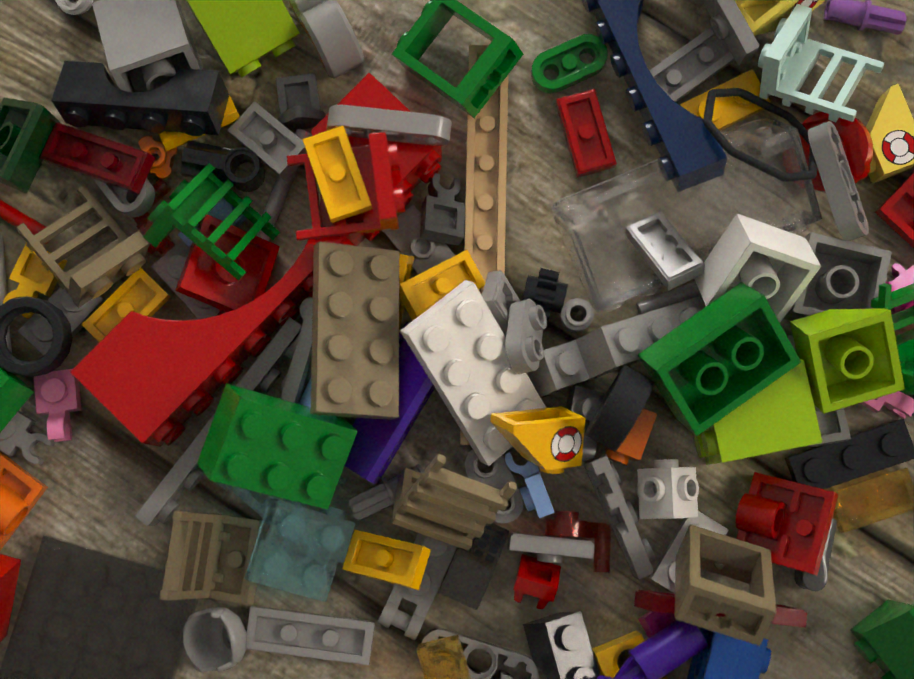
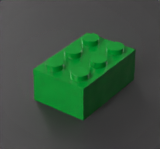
M742 282L637 355L675 418L696 436L801 363L766 297Z
M226 383L197 464L211 481L328 510L357 430L341 416L312 415L311 407Z

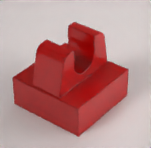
M522 554L513 590H515L514 600L521 603L524 594H528L538 598L537 609H544L549 601L553 602L555 599L561 566L537 561V558Z

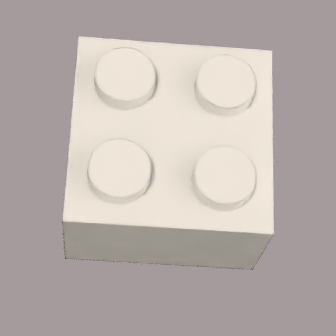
M736 214L705 260L704 274L694 279L705 306H708L742 282L766 297L779 323H781L821 268V265L805 237Z

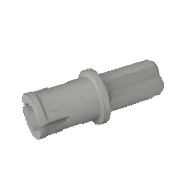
M420 464L411 468V470L419 473L424 472ZM399 475L389 480L383 477L381 478L382 483L348 500L351 512L357 521H361L392 505L394 506Z

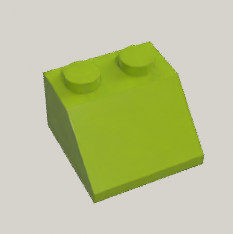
M829 309L790 321L796 353L800 359H804L814 406L823 414L905 390L892 315L889 309Z

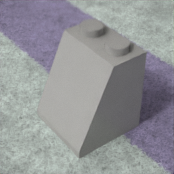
M99 0L92 3L109 71L120 90L134 93L146 92L168 82L180 68L203 70L179 0Z

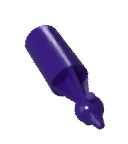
M675 620L628 651L629 657L615 677L611 678L601 675L597 679H661L706 649L708 645L696 625Z

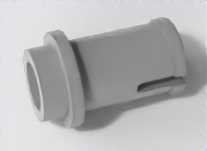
M571 299L565 303L561 310L562 326L569 328L567 330L569 332L576 333L585 330L591 325L594 318L592 306L584 299ZM578 311H581L582 321H574L570 316L571 312L578 313Z

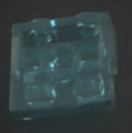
M269 498L244 579L326 602L338 562L344 563L355 523L345 520L347 511L329 506L328 510L322 508L321 512L308 509L307 504L287 499L281 501Z

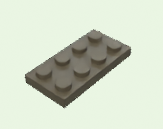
M320 241L314 245L311 367L312 415L388 420L399 417V251Z

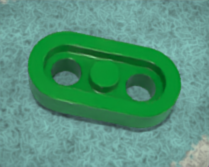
M583 34L540 53L532 65L531 79L533 84L540 91L552 94L597 75L602 71L607 61L608 50L606 44L602 45L600 38L596 35ZM583 53H588L593 57V61L591 63H583L579 56ZM548 69L555 70L558 77L553 80L547 79L544 76V71Z

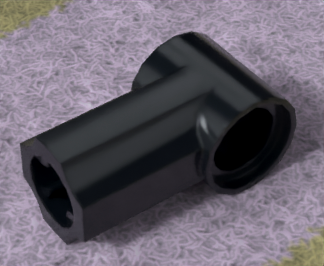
M188 140L187 145L183 149L181 157L182 176L195 178L210 163L215 167L212 173L223 183L229 179L234 184V187L243 192L257 190L265 180V170L261 161L248 148L238 147L230 149ZM245 162L254 164L253 172L245 178L235 176V171L240 164Z

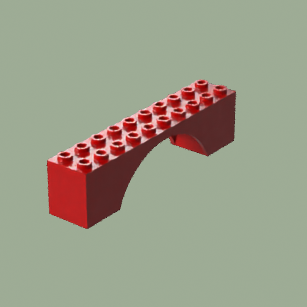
M370 73L337 104L411 112ZM328 114L311 130L312 136L328 131ZM347 136L351 148L370 145L369 138ZM388 141V145H397L400 170L392 171L394 187L402 186L405 207L414 197L411 193L412 190L421 181L428 184L435 173L438 174L442 166L439 163L442 161V146ZM321 194L320 213L322 227L338 225V221L331 222ZM363 213L347 218V224L364 222ZM376 230L374 233H353L340 237V235L324 237L321 240L308 239L304 250L294 265L268 291L238 309L218 316L185 321L164 320L130 311L70 373L142 444L161 447L165 443L169 446L185 431L186 428L182 424L193 413L196 416L202 414L213 403L215 398L212 394L222 384L233 383L243 372V368L240 365L251 354L254 357L260 355L272 340L269 336L280 325L283 326L289 317L295 320L300 314L298 306L308 296L313 297L314 245L320 241L358 246L365 238L368 241L373 240L382 230Z

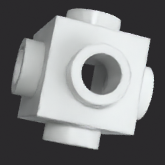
M679 459L654 460V468L637 469V495L639 497L640 519L698 517L697 496L699 485L696 479V467H679Z

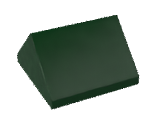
M5 97L0 104V182L26 194L43 161L40 156L56 122L61 123L44 106L34 102Z

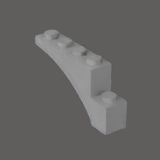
M698 296L605 325L574 341L543 350V359L540 360L538 369L528 372L527 375L540 398L622 369L624 365L630 366L641 362L637 356L639 353L706 307L703 298Z

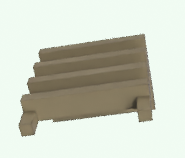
M82 185L77 190L85 200V203L37 234L33 235L24 223L17 227V232L27 242V247L31 252L34 251L45 269L51 271L58 280L59 286L62 289L65 288L78 308L91 299L104 294L123 277L139 270L146 262L145 258L149 242L143 238L140 231L128 237L85 185ZM93 212L101 220L50 254L42 246ZM108 230L116 238V240L66 273L58 265V263Z
M440 454L436 455L423 473L404 468L398 476L392 524L467 551L472 547V540L475 536L480 538L484 534V526L487 523L491 525L494 523L496 513L499 510L504 511L508 507V499L515 493L517 483L508 481L500 490L444 469L442 467L445 464L446 457Z
M175 510L160 599L211 598L244 605L254 604L267 521L218 513Z

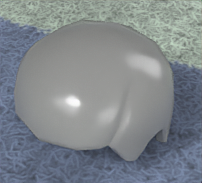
M212 607L192 613L183 626V645L187 658L196 670L200 672H221L235 667L243 659L246 652V630L241 618L224 607Z

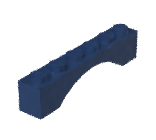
M582 0L585 10L587 12L593 11L597 19L595 29L602 45L608 43L613 53L610 55V60L618 78L624 77L629 87L626 89V96L631 109L634 112L640 111L643 117L642 130L648 145H656L661 156L658 158V164L666 181L672 180L677 192L723 175L727 157L722 146L706 129L702 118L690 113L666 94L657 84L645 64L639 47L637 25L643 9V0Z

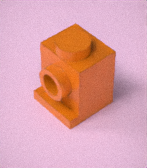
M643 408L621 446L616 451L605 447L604 450L606 452L604 456L607 455L609 460L627 466L629 460L634 462L640 461L657 413Z

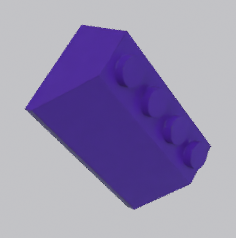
M407 321L403 328L406 327L410 322ZM401 332L399 333V417L393 420L357 417L352 425L357 430V434L345 463V467L377 485L435 389Z

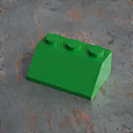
M888 599L850 629L858 639L854 646L868 663L876 662L884 673L880 679H914V605Z

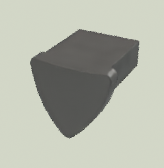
M315 73L275 78L280 109L278 121L289 130L313 128L326 116L320 108Z

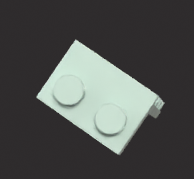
M796 4L788 19L782 18L775 32L774 41L772 44L766 43L759 56L758 67L763 68L759 97L767 100L769 95L782 98V105L790 107L792 102L806 106V113L813 115L814 111L818 110L829 114L828 120L837 122L838 118L853 122L857 110L845 107L866 69L881 73L884 62L808 39L812 8ZM820 55L832 58L812 93L807 95L799 92ZM843 62L854 65L855 67L834 103L823 100L824 94Z

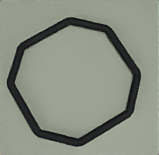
M741 88L712 89L708 92L703 124L730 156L784 182L809 180L817 175V165L811 146L809 151V170L784 173L735 149L712 122L715 97L739 96L786 119L810 145L807 129L793 114Z

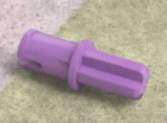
M827 0L823 19L857 26L859 31H863L864 28H870L898 35L902 33L905 27L907 16L902 11L872 5L871 0H865L864 2Z

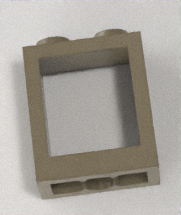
M690 524L676 555L675 619L760 646L776 614L771 550ZM715 562L721 563L723 565L718 566L715 564ZM701 569L748 583L750 585V593L701 578ZM718 613H724L725 616H724V617H718V616H716V614H718Z

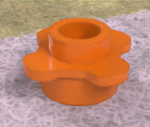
M152 136L142 137L138 142L140 150L148 152L152 156L154 154L159 155V159L154 161L149 174L157 176L159 179H167L172 174L174 156L178 153V148L166 151L163 143L155 141Z

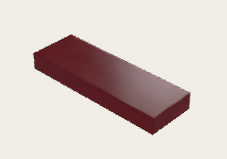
M58 122L55 123L40 156L47 163L138 195L155 160V157L148 152Z

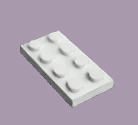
M465 280L400 330L480 462L489 466L512 447L490 422L491 414L546 408L527 373L517 374L512 369L506 354V337L474 282Z

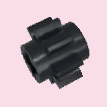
M541 268L538 277L527 276L522 300L531 299L536 305H540L548 321L551 312L561 314L568 284L558 282L560 272Z

